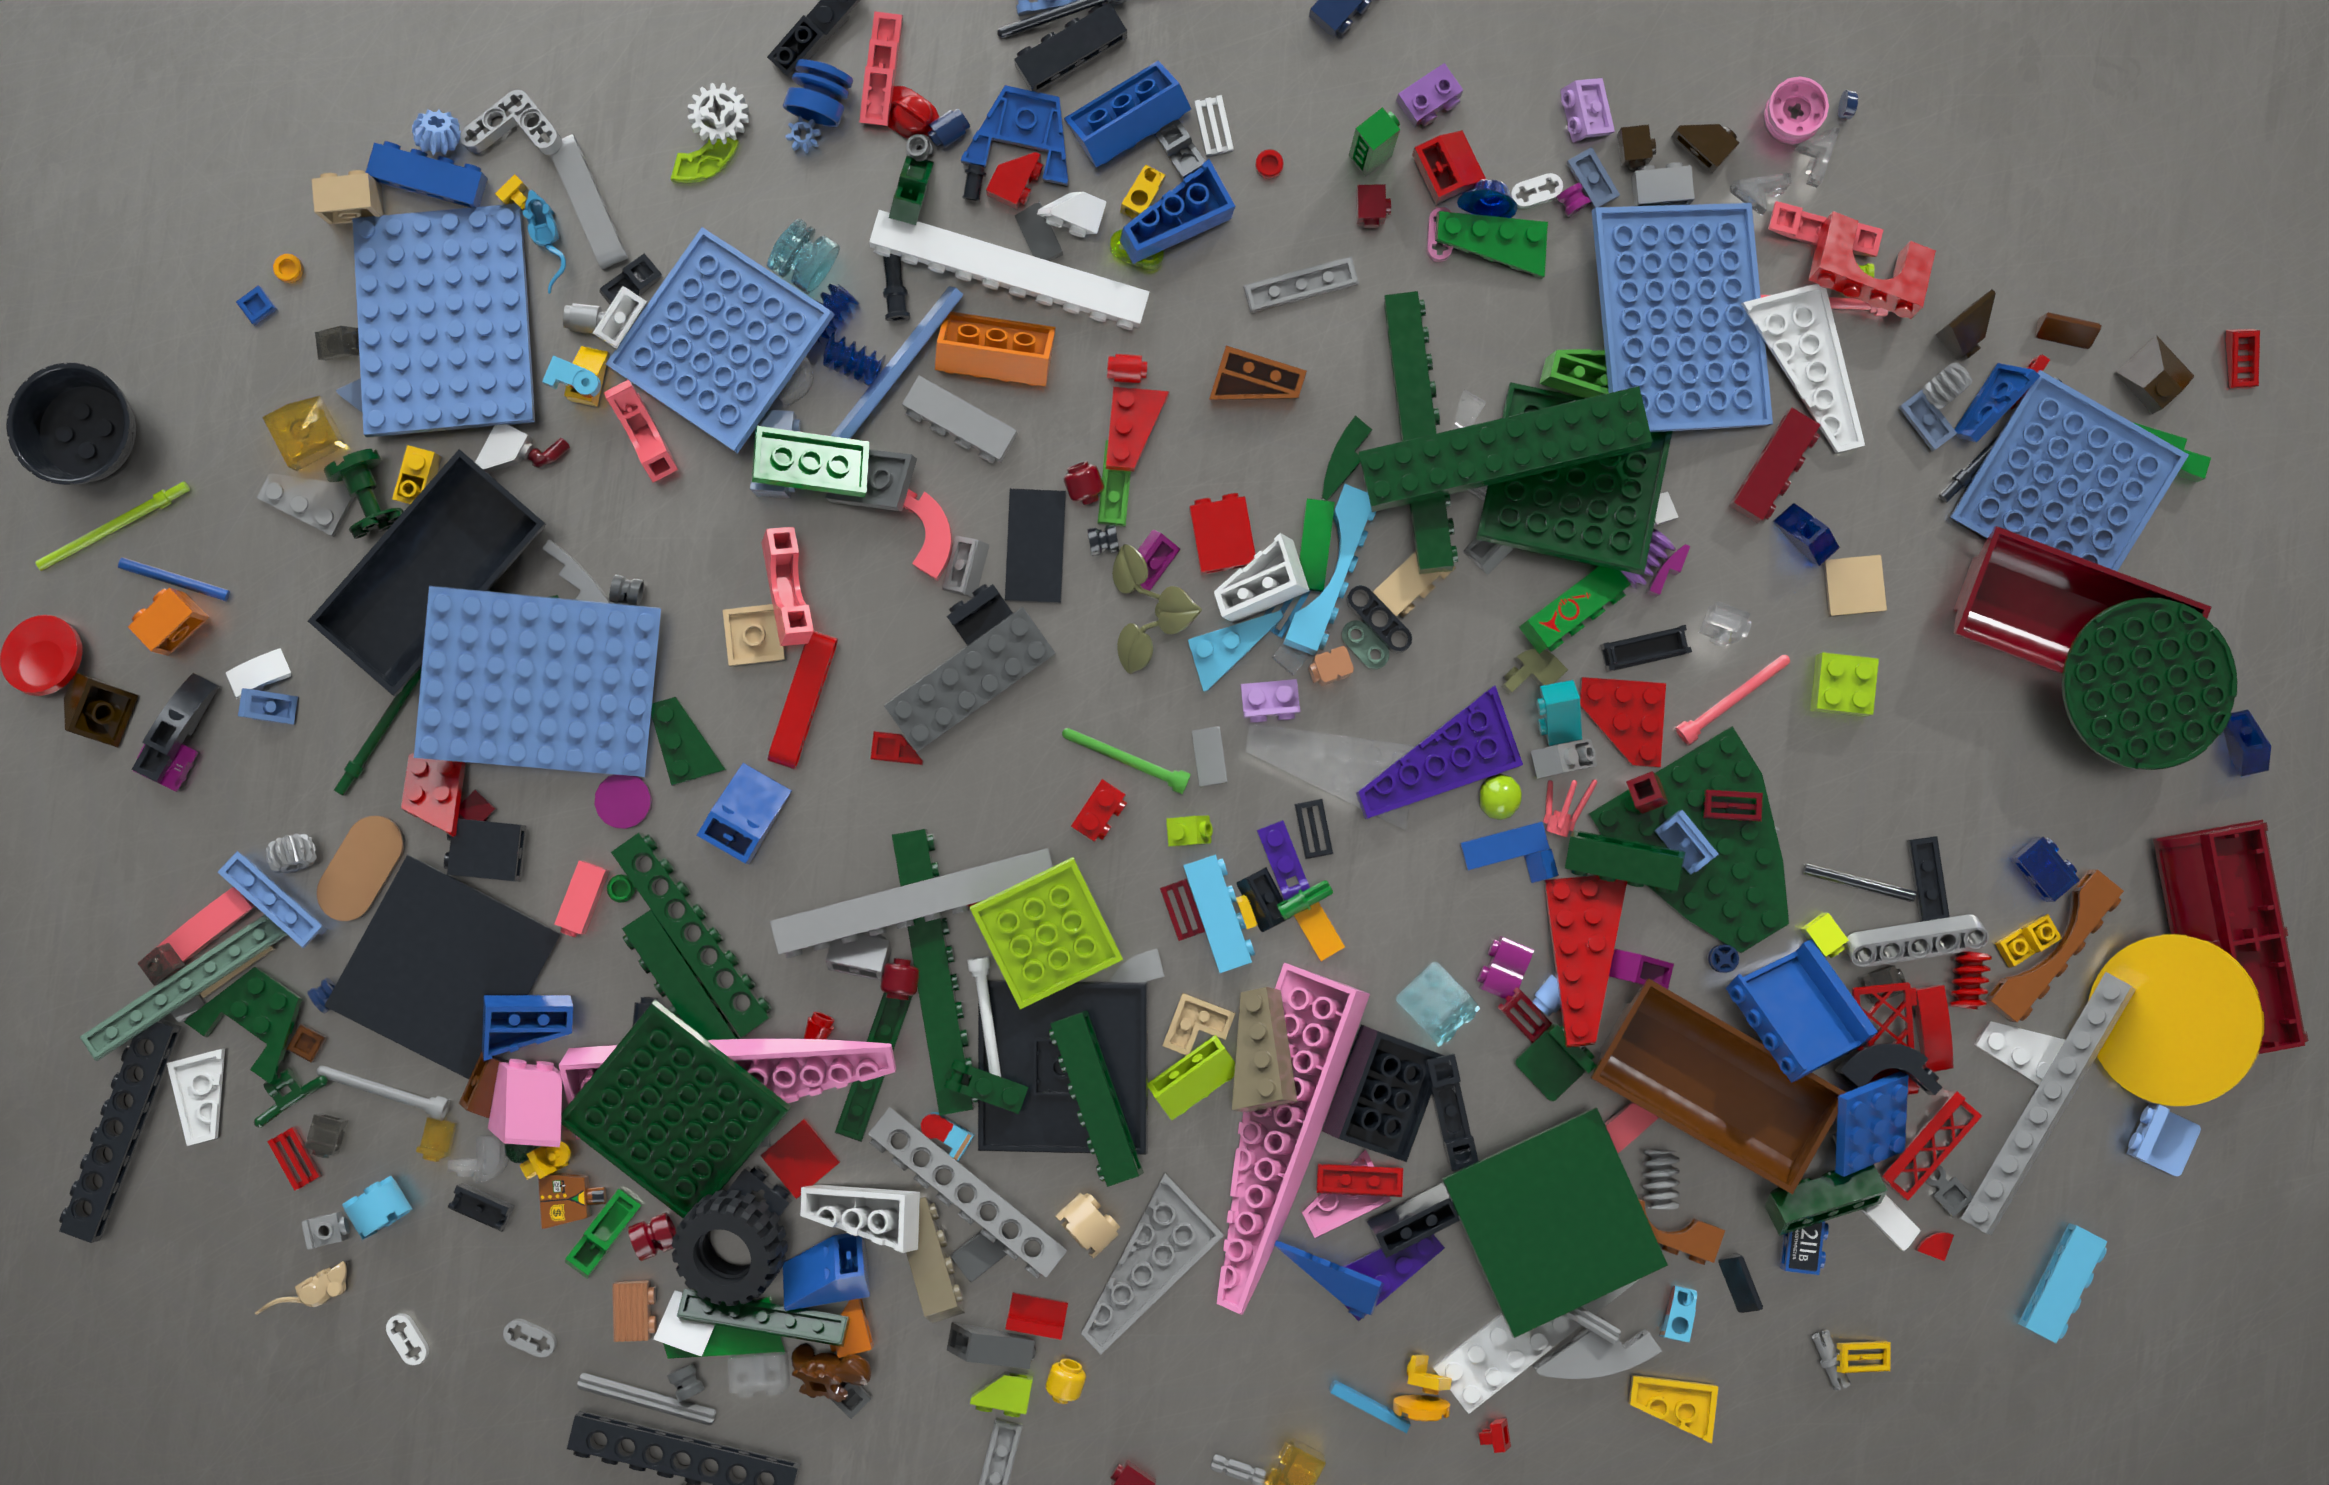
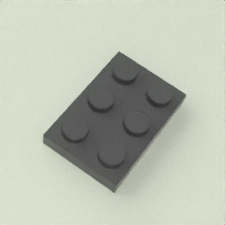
M869 449L865 497L827 492L825 498L833 503L902 511L917 458L912 454Z

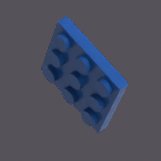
M1899 1071L1838 1096L1835 1173L1845 1177L1905 1151L1909 1075Z

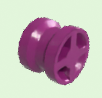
M1581 183L1567 188L1556 197L1558 202L1563 203L1565 206L1567 217L1576 214L1591 203L1589 197L1584 196Z

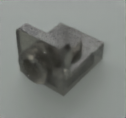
M337 326L315 332L318 360L327 361L347 355L360 356L358 328Z

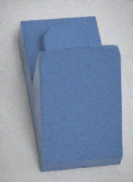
M242 688L238 716L255 720L294 724L298 697Z

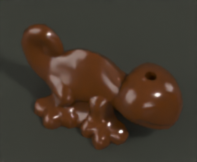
M807 1343L799 1345L792 1352L791 1361L794 1368L792 1376L804 1382L799 1392L808 1395L810 1398L825 1396L840 1403L848 1395L846 1389L840 1385L841 1382L865 1386L870 1381V1364L859 1355L850 1354L842 1360L837 1355L829 1352L814 1355V1349Z

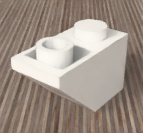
M1073 192L1038 209L1037 215L1046 218V223L1055 227L1065 226L1070 229L1069 233L1078 237H1085L1086 234H1097L1106 201L1086 192Z

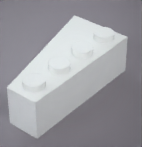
M831 1185L801 1187L800 1216L832 1228L842 1229L854 1236L867 1238L876 1244L892 1247L901 1253L918 1250L920 1192Z

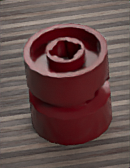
M667 1212L651 1218L649 1224L642 1221L628 1227L631 1244L640 1261L656 1256L658 1250L666 1252L674 1249L672 1247V1239L676 1234V1228Z

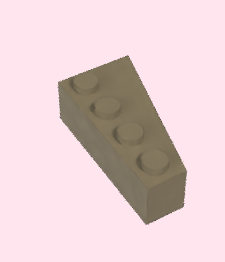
M1263 987L1241 992L1232 1110L1247 1113L1297 1102L1281 990Z

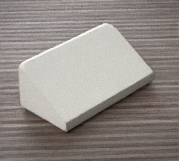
M622 286L593 331V334L617 349L647 301Z
M1885 1195L1881 1204L1862 1209L1865 1215L1903 1252L1911 1245L1921 1231L1887 1195Z

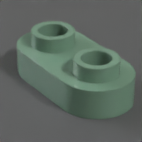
M1354 620L1344 626L1341 632L1343 643L1367 668L1376 670L1385 666L1389 660V650L1365 623ZM1352 630H1359L1361 637L1353 639L1351 637ZM1372 650L1380 652L1381 656L1378 660L1371 658L1370 652Z

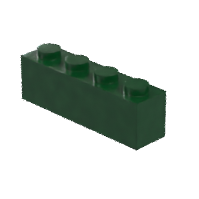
M1573 830L1570 836L1565 869L1571 870L1572 874L1578 876H1587L1589 873L1599 875V879L1614 882L1616 879L1627 881V884L1630 886L1644 887V885L1654 886L1655 890L1659 892L1671 893L1672 890L1678 891L1686 852Z
M1873 1164L1845 1177L1832 1170L1823 1174L1821 1178L1814 1180L1810 1178L1803 1179L1799 1182L1793 1194L1778 1187L1770 1192L1765 1208L1780 1236L1881 1204L1888 1190Z

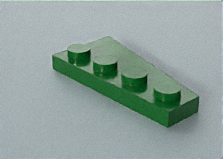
M1443 211L1437 213L1436 242L1467 253L1471 252L1483 256L1484 259L1492 262H1500L1518 271L1522 270L1531 273L1540 279L1545 277L1548 222Z
M770 1296L755 1300L772 1303ZM715 1325L702 1357L786 1352V1347L782 1336ZM663 1343L668 1359L701 1357Z

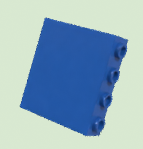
M1812 939L1804 942L1795 952L1744 977L1738 974L1725 988L1791 1083L1864 1046L1878 1033Z

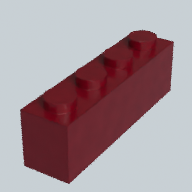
M1793 407L1790 408L1783 416L1729 506L1757 524L1764 518L1768 520L1777 507L1773 502L1778 494L1783 496L1791 484L1788 478L1792 471L1797 473L1806 458L1802 455L1806 448L1812 449L1820 437V434L1817 433L1820 424Z

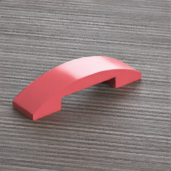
M1776 201L1768 229L1791 239L1817 246L1821 225L1827 217L1804 212L1801 207ZM1858 223L1853 244V254L1877 257L1884 229Z

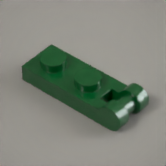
M953 1060L951 1066L953 1071L950 1080L946 1079L945 1088L1019 1114L1028 1090L1027 1086ZM964 1073L971 1075L967 1086L960 1084Z

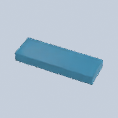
M1333 1380L1329 1388L1331 1394L1407 1434L1411 1426L1407 1417L1403 1415L1401 1417L1397 1416L1392 1409L1337 1380Z

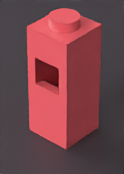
M578 861L554 923L561 927V933L575 938L577 934H586L608 878L609 870L585 861Z

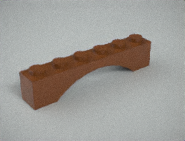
M2098 869L2089 870L2072 890V907L2069 922L2062 939H2060L2055 949L2043 961L2031 969L2015 976L2001 978L1984 1000L2010 1022L2018 1023L2019 1020L2024 1021L2032 1012L2033 1008L2031 1005L2037 998L2042 999L2050 990L2048 984L2055 976L2058 978L2065 972L2068 967L2066 962L2072 955L2076 956L2085 947L2086 943L2084 940L2090 932L2094 934L2104 922L2102 918L2107 911L2112 912L2121 902L2119 897L2124 890Z

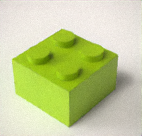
M1824 652L1815 656L1810 711L1862 717L1873 715L1879 659Z

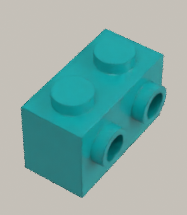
M1574 680L1540 686L1541 698L1536 699L1539 715H1542V719H1538L1540 735H1546L1549 746L1582 740L1580 697Z

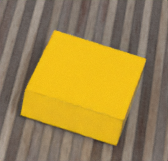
M1247 896L1236 897V902L1246 928L1255 927L1257 922Z

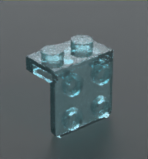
M1437 962L1431 963L1396 997L1401 1007L1426 1031L1439 1047L1444 1042L1450 1041L1456 1031L1464 1023L1470 1022L1480 1009L1472 996Z

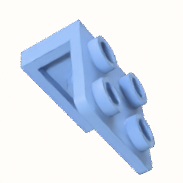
M2149 1102L2141 1114L2137 1131L2129 1141V1149L2126 1154L2168 1174L2180 1176L2201 1128L2198 1124L2170 1112V1109L2160 1104Z

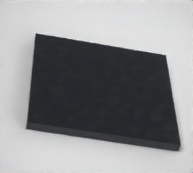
M407 854L324 1006L470 1079L482 1052L484 995H528L561 933Z
M987 980L1001 1077L1027 1086L1028 1090L1019 1114L978 1100V1151L1091 1153L1087 1144V1138H1089L1087 1128L1081 1126L1077 1111L1080 1108L1077 1099L1073 1100L1069 1093L1068 1084L1071 1082L1068 1073H1063L1059 1064L1060 1050L1058 1045H1053L1049 1035V1030L1052 1029L1050 1023L1087 1010L1137 1154H1148V982L1078 981L1020 1009L1006 980ZM978 1000V1069L989 1072Z

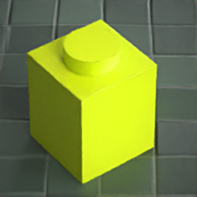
M1829 913L1820 914L1800 929L1807 940H1813L1824 957L1828 955L1830 958L1835 957L1845 949L1843 944L1849 941Z

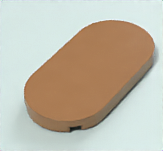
M368 816L360 819L351 827L317 886L318 904L326 915L335 920L350 921L364 916L371 909L404 852L402 832L395 822L382 816Z

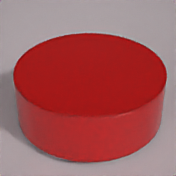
M1268 149L1262 151L1257 156L1255 167L1261 177L1273 179L1282 172L1284 162L1280 153Z

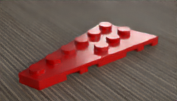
M1599 875L1550 879L1544 882L1566 1048L1595 1045L1627 881L1616 879L1614 882L1599 879Z

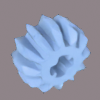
M440 108L437 112L427 109L426 114L418 113V117L412 125L415 145L420 146L422 152L431 151L433 156L436 152H441L445 155L447 150L455 151V147L461 138L458 119L453 118L451 112L441 113Z

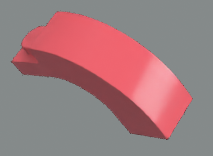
M630 380L605 391L604 394L607 401L623 425L642 466L654 483L677 471L678 468L658 427Z
M908 489L903 507L922 520L926 534L924 545L912 564L920 571L939 581L952 553L950 524L940 505L929 494L924 492L918 501L916 500L918 495Z

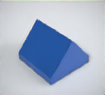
M1552 848L1524 856L1531 883L1559 876Z

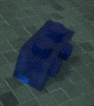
M2042 836L2035 837L2010 859L2046 902H2055L2078 883L2080 879L2076 875L2077 869L2069 860H2063L2057 853L2059 851L2057 845L2050 838L2047 837L2045 839Z

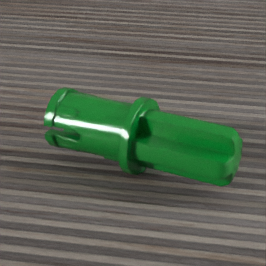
M1324 880L1303 892L1300 889L1298 894L1277 904L1286 921L1307 908L1311 910V905L1332 895L1333 890L1329 882Z

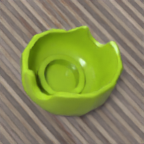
M1503 774L1490 776L1481 785L1479 806L1489 818L1503 820L1512 817L1521 804L1522 793L1519 784L1511 776Z

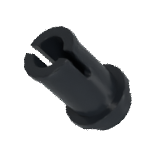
M969 164L968 169H965L964 173L967 176L963 199L980 201L983 177L987 175L984 172L985 167Z

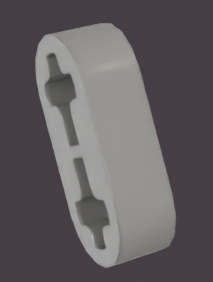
M522 1319L511 1321L505 1326L503 1331L504 1339L509 1345L536 1357H547L557 1347V1338L552 1332ZM518 1325L521 1326V1332L528 1335V1339L520 1336L515 1340L513 1338L514 1333L510 1331L511 1328L514 1329ZM543 1337L548 1338L547 1344L550 1345V1348H545L543 1351L539 1350L540 1344L532 1341L533 1338L541 1340Z

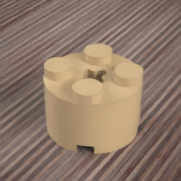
M1079 1193L1055 1217L1059 1221L1064 1218L1065 1221L1061 1225L1082 1248L1086 1250L1092 1249L1088 1254L1094 1259L1118 1236L1116 1231L1120 1226L1110 1215L1105 1214L1103 1216L1098 1211L1101 1205L1091 1194L1086 1193L1083 1195Z

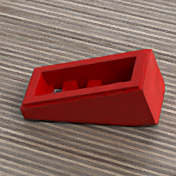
M2226 330L2229 387L2259 386L2260 330ZM2247 338V343L2239 344V339ZM2238 350H2248V355H2238ZM2249 361V366L2238 367V362ZM2250 372V378H2238V373Z

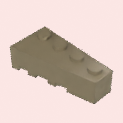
M927 1197L920 1198L918 1250L906 1252L924 1317L931 1323H935L965 1313L961 1302L964 1300L959 1284L956 1285L953 1276L956 1273L951 1257H947L944 1248L948 1246L943 1229L939 1230L936 1220L940 1219L935 1202L930 1203Z

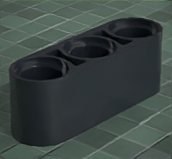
M1359 585L1352 588L1346 599L1349 609L1387 646L1389 651L1396 654L1406 651L1412 644V634L1408 628L1368 587ZM1356 592L1364 593L1367 597V604L1361 607L1355 605L1352 601L1353 594ZM1380 612L1386 616L1387 622L1385 626L1378 627L1373 624L1372 615L1374 613ZM1394 633H1402L1406 638L1405 646H1394L1391 641L1392 635Z

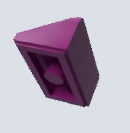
M1156 530L1150 532L1138 549L1148 569L1147 580L1140 585L1149 591L1180 551L1176 544Z

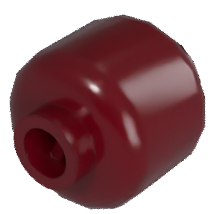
M1084 461L1067 468L1068 473L1064 476L1063 480L1070 499L1077 502L1082 501L1083 505L1099 500L1098 494L1104 490V483L1097 466L1089 465L1088 461Z
M894 958L893 964L884 965L880 989L887 993L886 998L909 1000V996L916 994L919 970L914 966H910L911 960Z

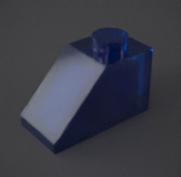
M1795 503L1773 521L1800 553L1818 566L1840 548L1830 528Z
M2247 709L2231 713L2230 720L2223 731L2230 759L2241 777L2269 771L2271 744L2251 712Z

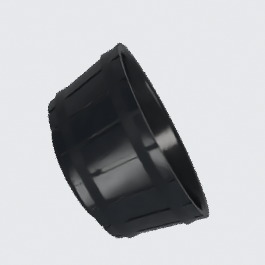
M80 363L53 364L47 366L46 369L42 368L28 377V380L24 381L14 394L15 397L12 398L9 405L6 423L9 444L21 465L36 477L60 485L86 484L113 474L126 462L131 454L136 438V423L133 411L117 384L98 369Z

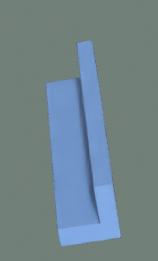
M237 851L218 871L224 879L302 948H305L317 934L322 936L327 931L320 922L240 852Z

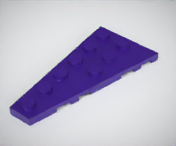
M1496 685L1488 689L1356 792L1365 819L1523 765Z

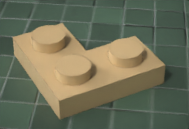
M1182 993L1162 1046L1188 1055L1191 1052L1199 1030L1226 1040L1236 1013Z

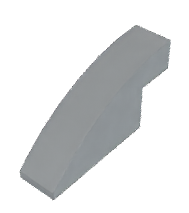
M1586 1328L1533 1365V1367L1542 1376L1564 1379H1589L1628 1370L1648 1361L1661 1353L1662 1350L1646 1329L1624 1344L1619 1339L1615 1344H1612Z

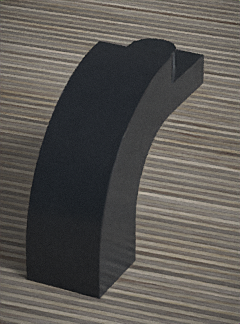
M1884 1043L1865 1046L1847 1056L1835 1069L1854 1089L1866 1085L1877 1073L1889 1068L1897 1069L1909 1075V1078L1928 1095H1936L1942 1089V1086L1937 1082L1939 1077L1929 1068H1922L1928 1061V1058L1919 1051L1900 1044Z

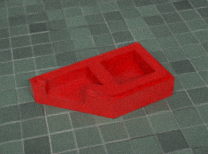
M873 732L871 760L923 765V760L902 734Z

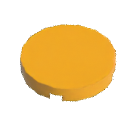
M1403 1395L1394 1398L1393 1412L1400 1417L1402 1412L1406 1413L1408 1418L1415 1421H1439L1442 1419V1415L1445 1418L1449 1417L1450 1403L1444 1399L1428 1395Z

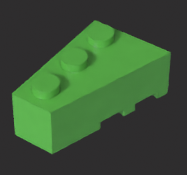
M1572 349L1554 351L1545 359L1540 384L1583 398L1609 393L1605 350Z

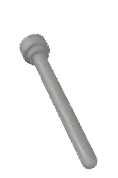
M325 1066L318 1067L316 1071L318 1076H326L328 1080L424 1109L427 1114H430V1118L443 1121L448 1112L450 1100L440 1096L427 1099Z

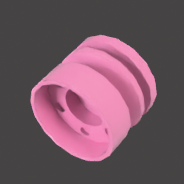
M1800 76L1789 78L1779 84L1766 103L1764 111L1765 126L1771 136L1781 143L1791 145L1804 143L1812 138L1827 117L1829 103L1826 92L1814 80ZM1793 108L1798 110L1796 119L1791 118Z

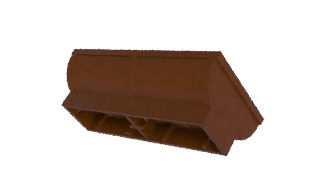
M1649 978L1646 979L1644 985L1639 989L1632 1001L1626 1003L1599 1051L1602 1054L1591 1076L1598 1083L1790 1194L1794 1193L1838 1115V1096L1847 1093L1812 1072L1791 1083L1786 1074L1781 1071L1779 1064L1762 1043Z

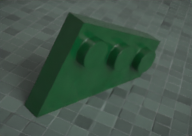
M677 697L652 703L651 716L671 786L726 771V768Z

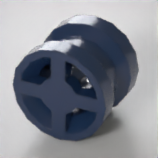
M1720 944L1711 948L1707 960L1709 966L1716 972L1728 973L1736 969L1739 964V955L1732 946Z
M329 978L323 979L319 987L311 988L307 991L313 1004L324 1014L330 1010L324 1005L335 987V984Z

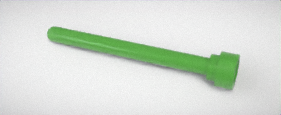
M1066 728L1062 732L1063 738L1168 782V786L1172 787V791L1183 794L1191 776L1188 772L1183 770L1171 772L1070 728Z

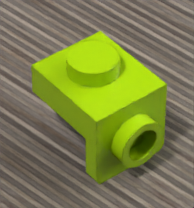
M1209 815L1166 819L1168 847L1210 844L1212 842L1213 827Z

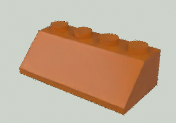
M950 312L942 322L937 339L935 370L950 374L972 375L977 378L999 379L1004 382L1026 383L1031 386H1046L1056 327Z

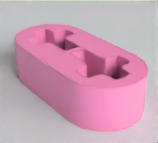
M1445 207L1434 209L1428 220L1426 250L1429 258L1435 262L1447 260L1453 247L1442 244L1443 247L1447 248V250L1443 251L1442 255H1437V250L1432 249L1437 244L1435 241L1436 222L1433 219H1436L1439 211L1451 212Z

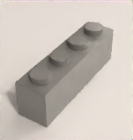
M918 375L902 403L903 408L907 410L905 415L917 422H920L921 419L929 422L931 430L942 436L946 433L956 438L954 440L956 444L969 450L970 446L980 451L979 457L992 464L995 460L1002 463L1018 435L1017 430Z

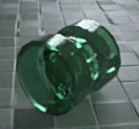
M506 1144L505 1154L510 1161L523 1163L529 1160L526 1154L537 1149L538 1146L527 1145L526 1147V1145Z

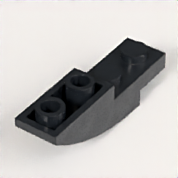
M820 0L807 16L803 15L767 58L789 77L796 71L795 66L798 60H809L849 19L850 16L848 14L860 0Z
M192 673L171 697L142 741L145 746L132 770L160 784L187 734L192 735L219 686Z

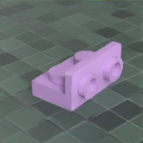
M1603 78L1575 80L1561 89V101L1565 109L1568 122L1567 127L1573 143L1587 137L1607 136L1615 132Z
M1297 679L1241 684L1243 717L1250 718V723L1266 722L1267 716L1278 715V720L1295 719V714L1301 712Z

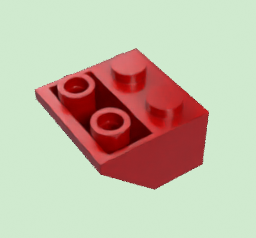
M1463 130L1439 135L1414 147L1412 156L1436 205L1487 181Z

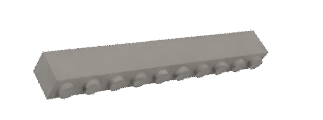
M1046 848L772 920L770 924L778 954L785 953L786 958L802 955V949L813 946L814 951L831 947L830 941L841 939L842 944L859 940L858 934L869 931L870 936L885 933L886 926L897 924V928L901 929L914 925L913 919L924 917L925 922L942 918L941 912L952 909L953 915L969 911L968 905L981 902L1053 867L1049 850Z
M2105 972L1961 1217L1962 1220L1982 1232L1992 1235L2136 989L2131 985Z

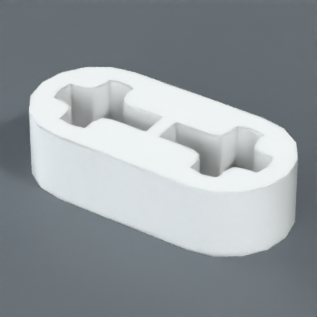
M1553 173L1522 181L1512 189L1510 200L1518 209H1528L1553 201L1562 192L1563 182L1558 175ZM1546 181L1557 186L1553 194H1550L1549 190L1539 192V189L1545 187ZM1520 189H1523L1525 193L1534 191V194L1528 196L1527 202H1524L1522 198L1517 199L1516 197Z
M398 1314L388 1320L386 1324L387 1335L402 1360L409 1365L422 1363L429 1355V1346L413 1319L407 1314ZM396 1320L399 1323H406L407 1327L404 1328V1332L408 1338H405L401 1331L397 1333L394 1331V1328L397 1326ZM408 1341L411 1342L414 1348L418 1346L421 1348L422 1351L418 1353L419 1359L417 1356L411 1357L408 1352L412 1348Z

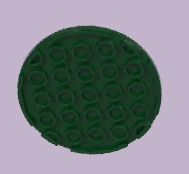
M2140 598L2124 601L2096 615L2082 628L2072 642L2062 673V695L2065 709L2071 724L2080 738L2105 759L2134 769H2166L2181 765L2199 756L2208 749L2207 747L2221 735L2232 715L2231 711L2234 700L2237 696L2238 681L2235 661L2231 649L2221 632L2203 614L2183 603L2163 598Z

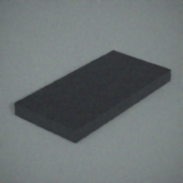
M1010 488L1005 601L1061 604L1066 491Z

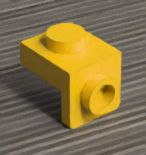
M1412 1355L1407 1365V1384L1423 1387L1422 1392L1439 1395L1440 1390H1450L1452 1378L1427 1373L1429 1356Z

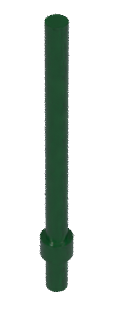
M422 667L408 681L402 691L394 697L354 760H349L344 768L346 772L334 789L335 792L344 796L354 779L360 777L364 771L363 765L419 682Z

